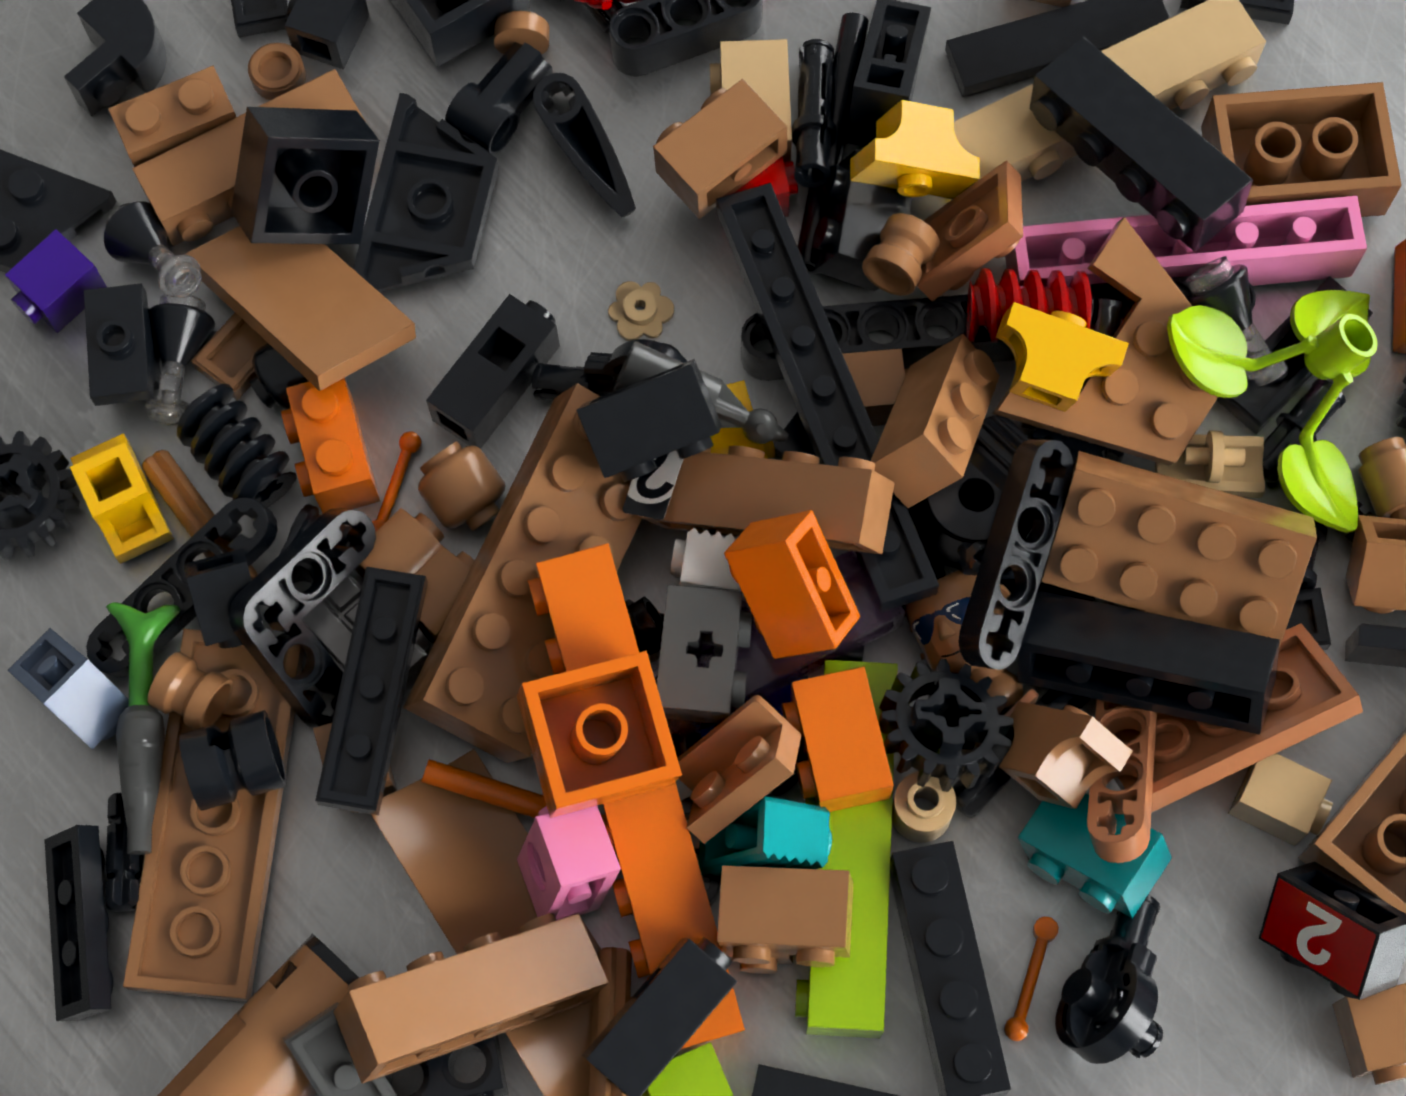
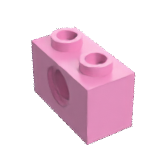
M547 806L539 811V816L535 817L517 858L537 917L552 913L555 915L556 920H560L578 913L582 915L599 910L621 868L598 806L553 818L549 817Z

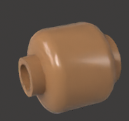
M456 441L420 467L424 476L418 484V491L444 527L452 529L466 523L473 532L498 514L500 509L495 502L503 495L506 485L479 447L470 445L462 448L459 442Z

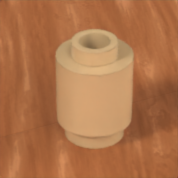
M919 771L906 776L896 789L892 803V822L896 830L904 838L917 843H926L938 839L948 829L956 809V795L953 787H951L949 792H943L939 778L931 776L924 787L917 785ZM914 799H927L935 805V808L922 810L916 806Z

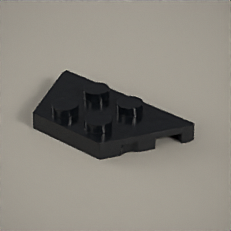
M399 94L365 221L361 244H359L353 269L379 292L474 269L499 170L498 161L495 156L477 143L465 141L461 137L460 132L445 120L441 119L438 122L417 106L416 100L408 94Z
M0 149V271L7 273L55 229L68 241H71L77 236L74 230L76 227L99 210L106 214L113 209L117 201L112 191Z

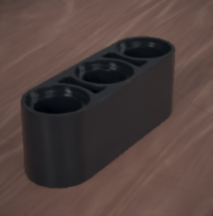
M642 0L625 6L614 14L609 25L613 63L619 71L626 75L642 76L719 49L720 41L744 40L755 34L761 26L763 0ZM733 1H742L748 5L737 8L731 7L728 4ZM684 19H691L697 22L690 26L677 24L678 21ZM634 37L643 38L646 40L643 43L636 45L627 44L625 42L626 40Z

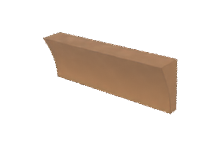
M475 749L447 764L493 779ZM422 779L382 798L379 815L371 814L456 954L465 952L464 946L489 933L498 932L501 939L521 933L519 930L521 926L537 918L517 861L528 833L514 811L422 783ZM582 920L584 927L587 931V934L594 947V950L597 953L601 950V948L599 947L598 943L596 942L591 932L587 928L586 924ZM593 999L589 1003L505 1032L544 1096H589L590 1062L582 1054L591 1045Z

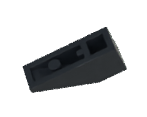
M877 0L853 85L844 143L859 145L864 148L876 138V121L901 100L912 102L931 7L896 0Z

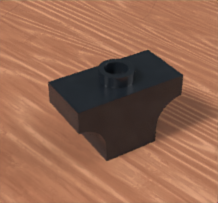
M142 283L84 290L90 399L95 406L154 399L153 390L162 389L160 356L153 339L147 292Z

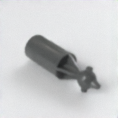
M635 341L625 358L613 390L616 391L683 364V362ZM699 370L722 424L721 428H742L745 437L756 444H765L769 441H787L789 434L778 425L777 419L772 412L762 408L749 412L723 380Z

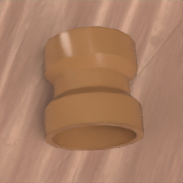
M898 213L893 214L886 221L880 233L881 243L870 249L863 261L862 269L870 282L881 290L890 294L904 296L914 292L922 276L921 266L932 260L940 241L933 228L923 220L909 214Z
M175 652L168 657L155 675L149 689L147 703L165 714L176 712L183 716V721L187 726L195 730L215 725L230 700L233 682L216 671L205 673L199 670L194 659L181 652Z

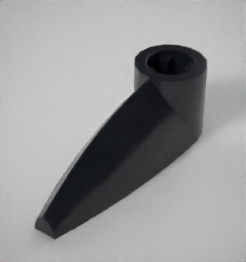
M552 73L545 76L537 83L533 92V103L538 115L570 161L606 203L621 217L630 215L636 209L630 188L613 146L582 87L572 76L565 73ZM562 91L565 97L571 93L575 95L568 101L571 107L568 112L561 115L557 109L551 113L548 112L554 105L551 97L556 93Z

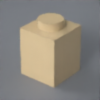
M1276 753L1249 766L1228 814L1296 846L1309 832L1318 835L1323 828L1333 805V802L1324 798L1332 780Z

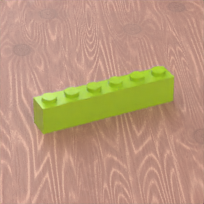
M825 660L823 675L865 666L877 719H879L883 712L879 709L886 690H891L898 672V664ZM881 733L884 743L888 734ZM894 753L886 754L892 780L894 777ZM893 791L891 798L888 800L830 812L829 828L832 833V848L828 856V863L819 869L849 871L854 882L850 958L835 957V963L832 967L809 966V980L797 979L795 1017L807 1018L806 1034L880 1039L884 1032ZM814 797L805 799V804L816 805Z

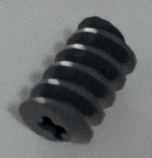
M229 384L215 386L188 405L179 419L176 435L184 446L191 447L190 452L194 459L199 463L205 464L204 469L208 476L213 480L219 481L218 487L225 496L231 497L233 500L243 497L254 499L268 508L278 501L297 479L294 472L281 473L290 460L289 456L285 451H278L267 456L273 450L276 443L275 439L271 434L256 437L262 426L260 421L256 417L242 420L248 410L246 404L239 400L229 403L234 394Z

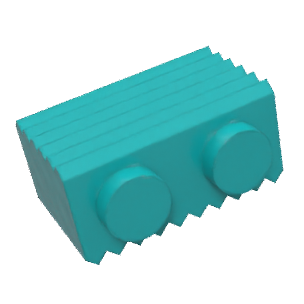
M765 796L704 844L700 841L698 864L701 874L703 876L711 874L713 878L721 876L722 866L796 869L822 868L828 863V856L832 848V833L829 828L830 812L826 807Z

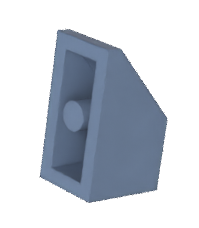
M51 628L7 670L92 750L101 740H107L116 734L118 716L128 707L129 699L85 656Z

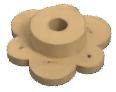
M632 281L622 283L616 290L617 301L613 302L608 308L610 319L618 322V334L626 341L638 340L643 335L648 338H657L663 331L662 324L671 320L674 315L673 302L668 297L661 296V289L654 282H647L642 287ZM640 306L644 307L643 310H637L636 308Z

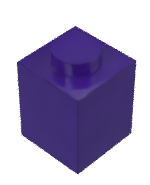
M57 229L5 274L17 293L10 299L16 308L34 325L43 319L57 334L85 309L84 290L107 287L95 265Z

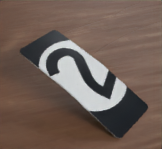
M676 450L655 458L654 461L657 469L632 479L623 506L624 513L658 520L664 519L684 460L679 458Z

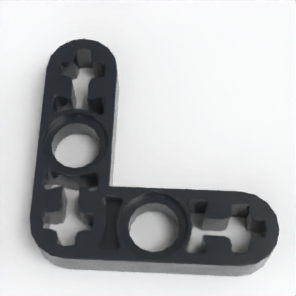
M335 508L322 514L238 593L232 601L229 610V622L235 635L302 722L310 728L333 722L343 672L304 622L303 618L362 563L374 547L376 535L371 519L364 512L354 509ZM340 525L352 527L347 534V539L350 542L348 547L336 545L343 537L339 529ZM317 547L326 548L330 550L326 554H324L323 552L318 550ZM307 558L314 567L315 577L307 590L299 592L292 583L291 575L297 562ZM257 604L268 606L269 608L263 614L265 621L272 630L284 633L275 637L268 628L254 626L253 623L258 618L257 612L254 609ZM299 644L304 648L307 661L303 671L296 677L291 678L284 670L283 660L288 649ZM315 685L320 692L336 696L330 703L334 710L331 716L321 714L327 707L326 703L318 692L307 690L308 688Z

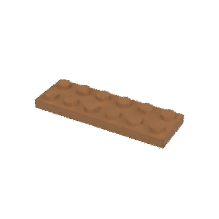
M184 628L180 652L194 659L199 670L205 673L216 671L233 682L230 700L215 726L221 731L228 730L232 719L265 710L270 718L278 741L286 774L295 711L244 645L226 649L220 648L218 643L205 646L201 630ZM299 644L289 648L283 660L284 670L291 678L296 677L302 672L305 651ZM176 712L169 713L166 729L161 782L152 825V853L145 854L139 888V900L136 906L123 987L134 991L247 1002L252 995L283 788L255 796L249 794L245 789L239 790L235 802L201 811L194 800L187 780L179 744V735L194 729L184 723L183 716Z

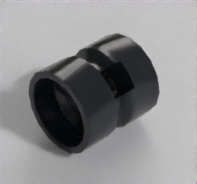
M265 710L232 719L228 730L221 731L213 724L179 735L181 757L194 800L201 811L235 802L239 790L245 789L249 794L255 796L286 787L287 785L278 741L270 718Z

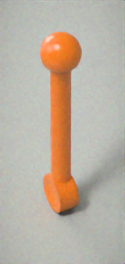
M413 431L403 433L399 439L401 453L377 519L372 521L375 532L389 520L411 456L421 448V437Z
M1041 917L1033 926V935L1036 938L1032 956L1014 1017L1009 1018L1004 1025L1005 1034L1012 1041L1023 1040L1029 1032L1026 1017L1047 945L1055 939L1059 929L1057 922L1051 917Z

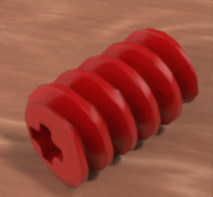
M982 268L974 285H972L970 280L966 318L967 339L970 342L975 341L980 326H986L991 343H998L999 339L996 338L1002 317L1013 302L1049 315L1053 311H1064L1077 315L1086 321L1085 328L1090 329L1092 295L1090 282L1085 271H1076L1069 287H1067L1064 275L1060 270L1051 272L1045 287L1038 270H1028L1022 286L1019 285L1014 269H1005L998 285L995 284L990 268Z

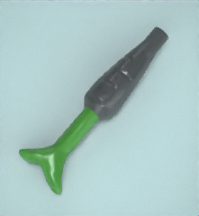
M113 602L108 604L106 608L117 619L129 643L128 707L118 716L116 729L121 794L127 824V854L145 855L152 853V825L161 782L165 740L163 716L157 709L147 703L149 689L153 682V648L163 629L179 614L180 607L177 605H163L153 611L144 613L131 606Z

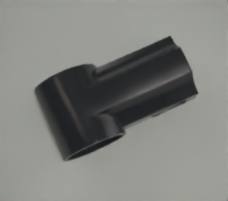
M514 42L478 85L470 82L456 94L447 109L445 121L471 142L477 143L492 155L497 154L513 137L520 122V114L533 100V92L537 83L545 76L553 73L552 66L531 45L526 42L524 44Z

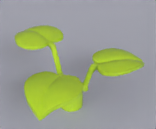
M1324 290L1302 296L1294 302L1290 312L1292 330L1301 342L1255 359L1246 357L1248 347L1245 336L1235 321L1226 313L1213 307L1197 305L1169 316L1167 331L1176 361L1185 375L1195 385L1211 395L1223 398L1237 397L1247 389L1246 371H1257L1305 353L1304 361L1306 367L1315 377L1322 380H1333V384L1299 435L1300 445H1289L1280 452L1277 470L1279 481L1286 497L1300 512L1314 517L1315 521L1344 533L1357 530V497L1348 463L1333 443L1327 440L1314 442L1313 435L1342 389L1353 382V377L1365 372L1370 364L1371 356L1377 350L1376 335L1368 324L1370 295L1354 291Z

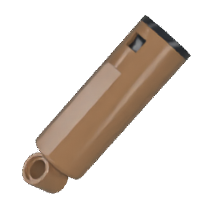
M312 933L157 1096H315L317 1093L282 1038L337 1002L340 1004L349 992L348 985L359 977Z

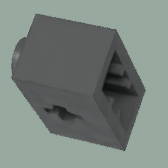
M677 585L667 586L657 678V689L666 719L720 724L732 714V708H740L745 704L747 672L736 671L738 647L750 648L753 614L751 611L742 610L741 591ZM702 644L713 645L716 657L711 658L709 668L698 667L695 655L700 654Z

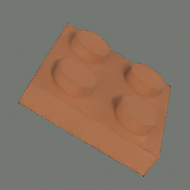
M1007 160L924 220L937 233L940 241L932 260L921 266L922 276L917 285L931 301L949 289L957 290L964 286L977 269L994 257L999 259L1008 255L1017 246L1020 239L1023 238L1021 175Z

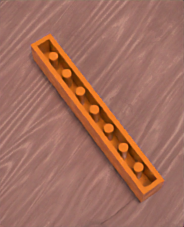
M609 543L536 563L539 577L527 581L537 616L550 614L556 637L544 640L554 675L639 653ZM676 782L671 786L602 804L606 816L602 820L614 852L617 855L623 877L615 880L612 884L621 918L633 914L639 934V939L628 942L638 978L651 975L682 938H688L697 945L705 937L723 952L717 942V928L691 835L686 828L687 821ZM733 988L681 1049L745 1030Z

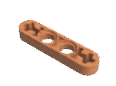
M1097 700L1095 719L1112 734L1125 729H1135L1140 732L1136 739L1129 743H1124L1133 752L1121 772H1111L1102 776L1092 784L1089 790L1087 826L1094 850L1101 859L1107 862L1124 863L1141 856L1147 849L1150 841L1157 712ZM1132 775L1138 778L1133 786L1125 790L1114 791L1106 788V785L1117 776ZM1115 814H1124L1126 825L1122 827L1121 834L1115 835L1117 822Z

